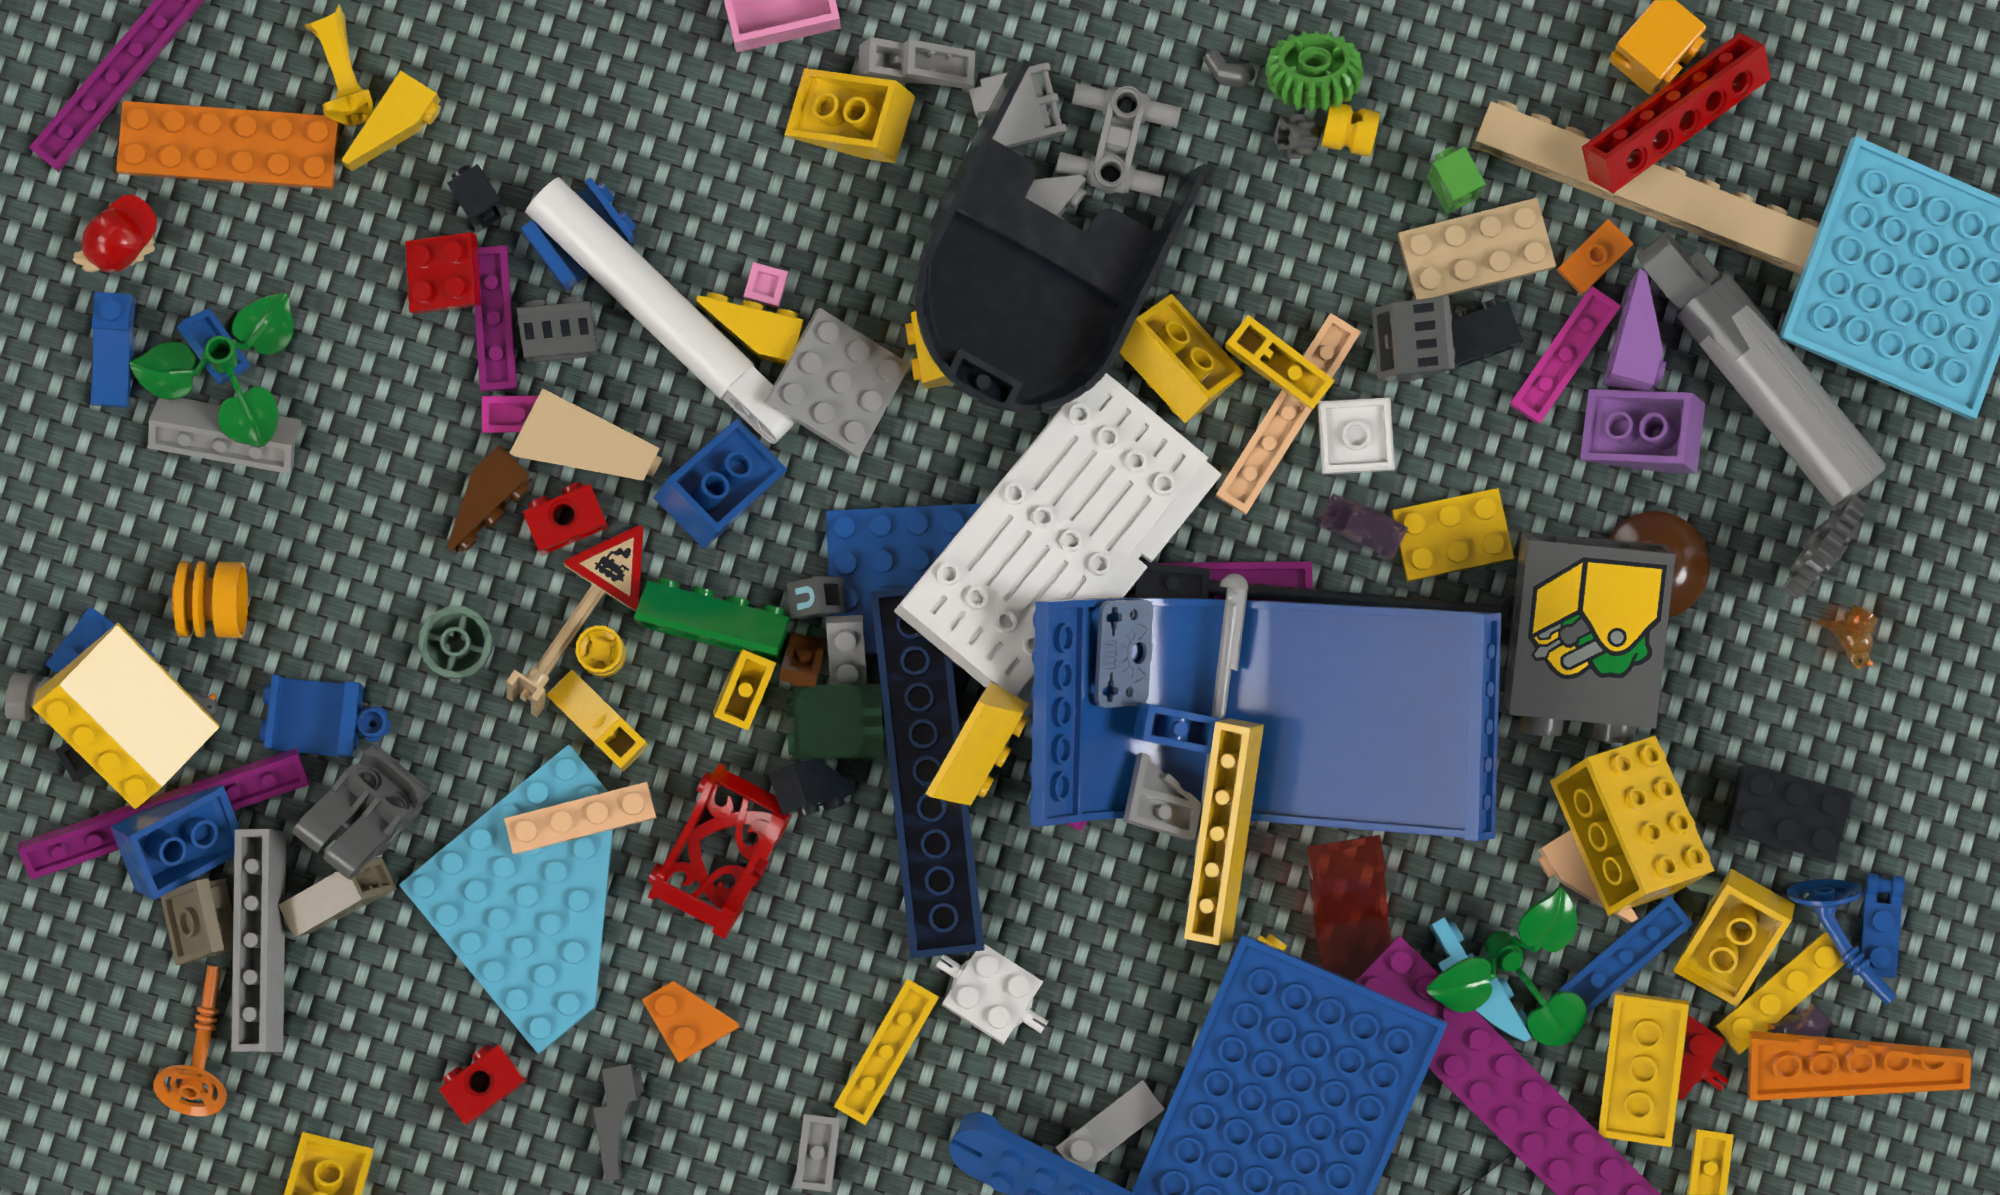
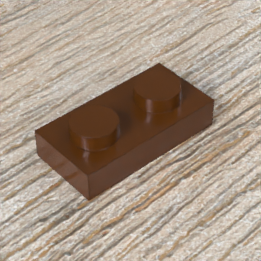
M792 632L781 666L779 680L789 682L796 687L809 686L815 688L826 652L827 639Z

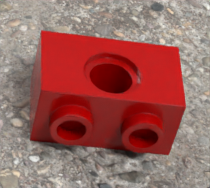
M582 482L571 484L562 489L563 495L551 500L548 496L540 497L528 503L529 509L522 511L542 556L609 528L590 484L583 486ZM562 508H570L574 511V518L568 525H559L555 522V515Z
M490 1043L472 1056L475 1060L473 1064L465 1070L458 1066L442 1078L445 1084L439 1088V1091L464 1125L472 1123L527 1082L525 1076L502 1045H497L493 1048ZM480 1071L486 1072L491 1080L489 1088L482 1093L476 1092L471 1083L473 1076Z

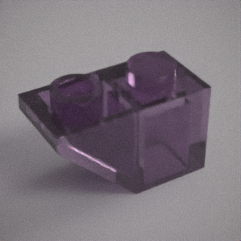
M1334 493L1317 525L1367 551L1393 560L1408 527L1380 511Z

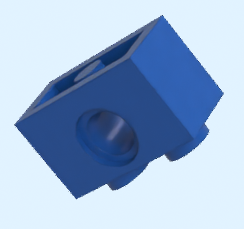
M1139 702L1132 738L1211 754L1215 721H1219L1220 718Z

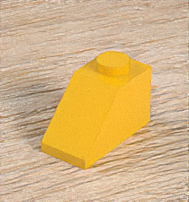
M742 649L726 678L713 709L714 717L749 731L776 662Z

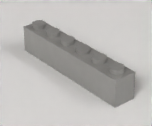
M273 829L235 830L231 1052H283L285 924L282 919L283 914L278 905L285 901V831Z

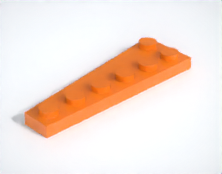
M1749 1031L1747 1093L1750 1101L1965 1090L1970 1089L1972 1058L1969 1050Z

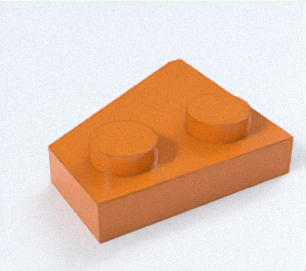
M675 981L670 982L642 999L678 1063L740 1028L738 1022Z

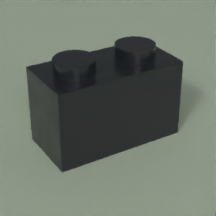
M478 164L473 167L465 165L451 175L452 180L447 182L477 233L508 214L501 199Z
M1492 299L1477 305L1478 311L1467 315L1464 314L1463 310L1452 313L1451 326L1453 346L1455 348V369L1518 348L1521 345L1523 339L1509 301L1498 303L1497 299Z

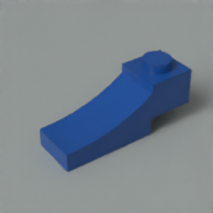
M95 292L92 316L93 369L90 400L92 406L129 408L132 379L130 361L134 357L135 337L133 336L136 305V299L131 294Z

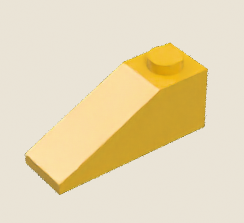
M400 70L341 161L345 167L353 171L420 132L426 123L431 125L441 110V106L438 105L441 101L438 94Z
M1250 315L1246 316L1226 342L1225 349L1312 410L1335 381Z

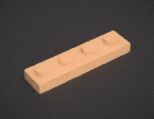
M648 782L507 817L504 820L512 852L515 855L656 819L657 817Z

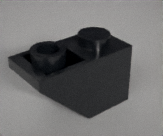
M818 757L790 764L769 774L783 816L797 812L799 818L819 812V806H823L824 811L833 810L845 805L843 798L857 793L855 785Z

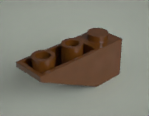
M500 444L472 471L447 548L454 555L459 551L462 553L467 552L478 541L479 538L476 534L486 525L489 528L493 527L504 516L505 513L502 509L512 500L515 503L519 502L531 490V487L528 485L533 481L531 476Z

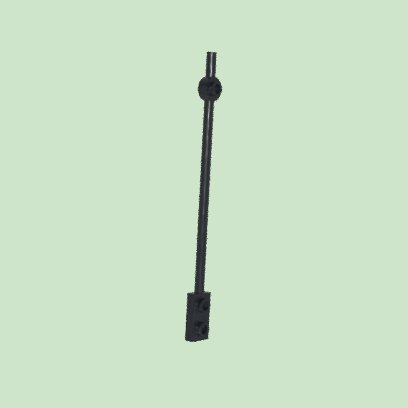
M1144 563L1147 569L1135 582L1134 598L1208 599V595L1226 596L1227 587H1221V581L1210 580L1211 569ZM1248 583L1247 598L1302 603L1501 613V627L1511 632L1512 620L1508 616V611L1514 605V595L1503 599L1499 605L1251 583Z

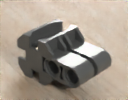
M377 744L371 745L363 753L360 761L356 765L352 764L348 767L330 791L299 820L292 833L317 854L321 853L335 840L325 853L323 859L346 879L351 880L375 856L381 855L390 846L396 835L401 836L422 811V804L429 798L432 790Z

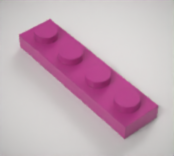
M1591 286L1509 405L1539 425L1621 305Z

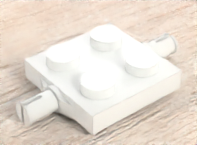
M985 944L984 951H975L972 958L963 965H960L946 955H942L936 967L954 978L952 988L942 1003L943 1007L1002 1045L1012 1030L1022 1022L1040 1034L1042 1033L1049 1020L1030 1010L1033 997L1042 985V980Z

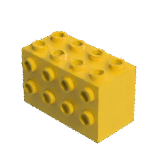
M1656 735L1587 757L1550 780L1608 916L1676 893L1714 871L1709 853L1704 848L1695 827V821L1687 809L1680 787L1673 777L1666 761V755L1660 747Z

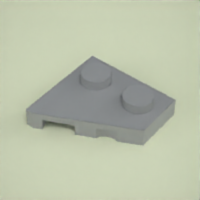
M1144 752L1138 753L1123 822L1188 841L1194 840L1202 803L1190 792H1185L1180 787L1179 782L1169 773H1163L1151 761L1152 757Z

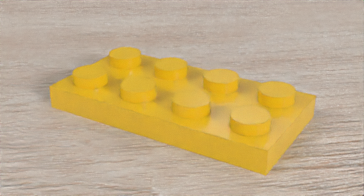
M1620 991L1615 992L1598 1133L1604 1138L1672 1147L1690 1001Z

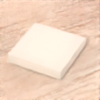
M1390 398L1318 402L1322 475L1395 470Z

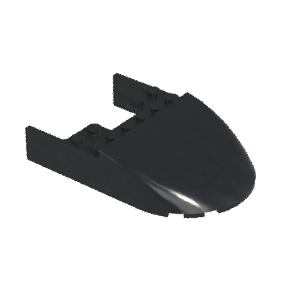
M1025 59L1008 70L946 194L942 196L924 241L915 284V306L920 333L930 356L940 371L950 382L973 399L988 406L1012 412L1044 411L1067 404L1093 388L1104 377L1118 356L1211 168L1204 163L1186 174L1157 231H1153L1120 211L1111 208L1098 212L1087 232L1030 201L1025 197L1035 177L1033 165L1024 156L992 139L1030 66V62Z

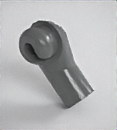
M1217 48L1208 52L1202 58L1216 80L1223 86L1244 87L1255 78V70L1251 64L1226 63Z

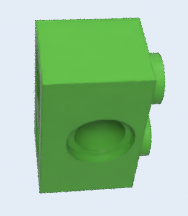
M1452 146L1438 153L1435 156L1436 161L1431 163V168L1426 178L1446 215L1477 200L1486 183L1465 146L1457 151Z

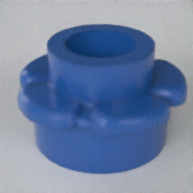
M378 706L361 709L357 720L358 728L355 729L357 734L364 736L365 740L369 742L379 741L391 729V722L387 718L388 713ZM370 721H376V726L370 727Z

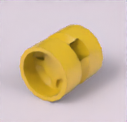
M1341 103L1340 108L1331 105L1326 119L1321 147L1338 151L1348 147L1351 154L1370 158L1381 112L1366 108H1360L1357 112H1354L1351 105Z
M595 625L587 628L580 634L576 642L575 653L579 663L589 674L596 677L615 675L626 661V648L623 641L613 629L606 626Z

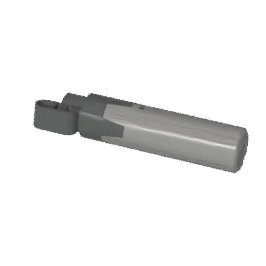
M1667 232L1660 235L1637 255L1643 268L1671 302L1681 311L1676 316L1677 319L1831 507H1839L1885 470L1886 464L1787 343L1780 338L1777 331L1730 274L1722 277L1701 250L1689 257L1679 243Z

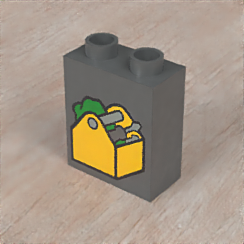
M1521 531L1503 705L1508 714L1520 716L1518 728L1520 732L1539 736H1561L1564 720L1593 723L1591 733L1593 739L1612 743L1635 742L1637 727L1656 729L1676 554L1668 545Z

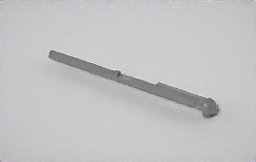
M1235 573L1225 576L1220 583L1221 587H1227L1211 715V717L1220 718V720H1224L1226 715L1231 669L1238 671L1248 592L1246 579ZM1207 754L1206 756V765L1201 798L1202 808L1198 823L1194 861L1196 859L1211 754Z

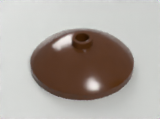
M1642 512L1624 520L1609 535L1608 539L1668 545L1676 554L1669 618L1686 611L1702 595L1710 573L1709 553L1701 535L1686 520L1667 512Z

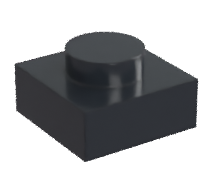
M68 743L55 749L73 782H77L96 771Z

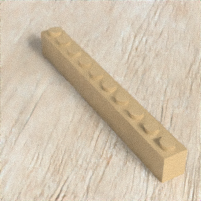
M1507 101L1490 102L1472 146L1473 149L1801 275L1820 224L1817 221L1809 218L1797 220L1787 216L1788 212L1781 207L1767 205L1766 208L1753 203V197L1745 193H1727L1720 190V185L1714 181L1703 178L1700 181H1696L1686 177L1687 173L1684 170L1670 165L1663 168L1653 164L1613 194L1589 181L1582 146L1589 142L1590 139L1585 138L1586 134L1583 131L1566 126L1565 129L1559 128L1551 124V119L1540 114L1533 113L1531 116L1518 112L1519 108Z

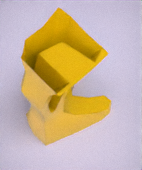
M338 4L335 13L321 20L306 24L305 27L308 32L314 33L320 40L338 89L335 99L322 104L324 115L336 122L351 127L366 122L374 110L370 91L368 89L363 90L358 85L354 75L348 46L345 15L340 4Z

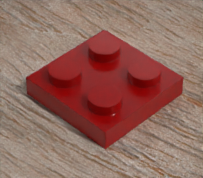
M467 232L405 241L410 313L421 314L481 305L477 234Z

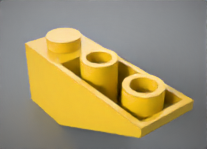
M708 292L706 297L697 295L696 302L698 307L760 360L785 365L803 334L804 321L799 319L798 313L794 311L777 309V313L764 311L763 305L752 301L744 300L741 305L727 302L728 297L717 293Z
M572 669L546 694L623 772L649 747L647 742Z

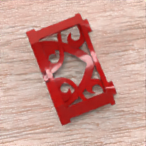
M719 763L712 774L706 771L697 787V791L701 795L685 828L664 864L657 863L647 882L652 884L648 898L655 900L657 897L714 927L712 933L725 939L742 913L752 888H756L770 862L768 858L777 842H780L793 813L783 816L777 797L774 794L725 770L726 766ZM720 786L743 797L740 812L733 813L734 807L730 796H728L725 806L720 807L716 805L715 796ZM749 800L773 812V814L748 811ZM706 809H708L714 818L699 825ZM744 825H750L747 831L748 835L750 833L758 835V841L754 845L749 846L743 842ZM736 826V844L743 857L749 861L747 867L744 868L736 865L724 866L708 876L702 860L700 841L717 831ZM688 846L690 863L679 862ZM678 872L684 873L686 880L680 886H691L697 880L699 887L690 895L669 884L668 882L671 877ZM724 875L734 877L735 884L731 888H725L723 881L718 884L717 889L714 886V883ZM705 894L717 908L698 898Z

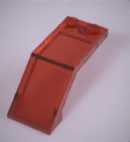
M1380 835L1307 847L1314 931L1321 967L1352 981L1392 942L1385 884L1386 865Z

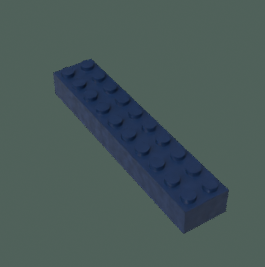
M905 587L870 591L910 956L912 959L984 951L985 946L969 805L932 798L926 794L961 732L953 660L894 612L913 588Z

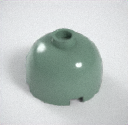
M448 606L425 620L419 633L418 647L424 662L433 672L448 679H463L475 675L486 665L492 653L493 638L489 625L477 612L465 606Z

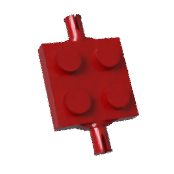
M1688 1015L1678 1092V1098L1682 1101L1692 1087L1702 1079L1718 1089L1719 1092L1724 1086L1714 1080L1713 1077H1716L1725 1085L1729 1081V1078H1726L1711 1067L1714 1056L1725 1040L1690 1015Z

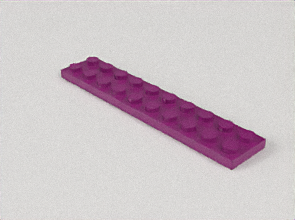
M1397 936L1354 980L1359 984L1448 1021L1428 1069L1555 1195H1661L1476 1010L1466 1013L1450 1010L1429 995L1426 987L1439 974L1401 936Z

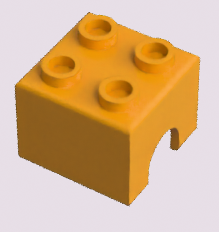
M1654 0L1618 41L1615 47L1616 50L1609 57V62L1647 94L1652 95L1658 88L1661 90L1678 76L1677 74L1683 68L1679 65L1681 61L1687 66L1700 51V48L1706 42L1701 37L1706 29V25L1676 0Z

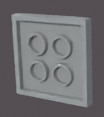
M819 308L813 314L768 394L765 403L852 457L858 458L911 364Z

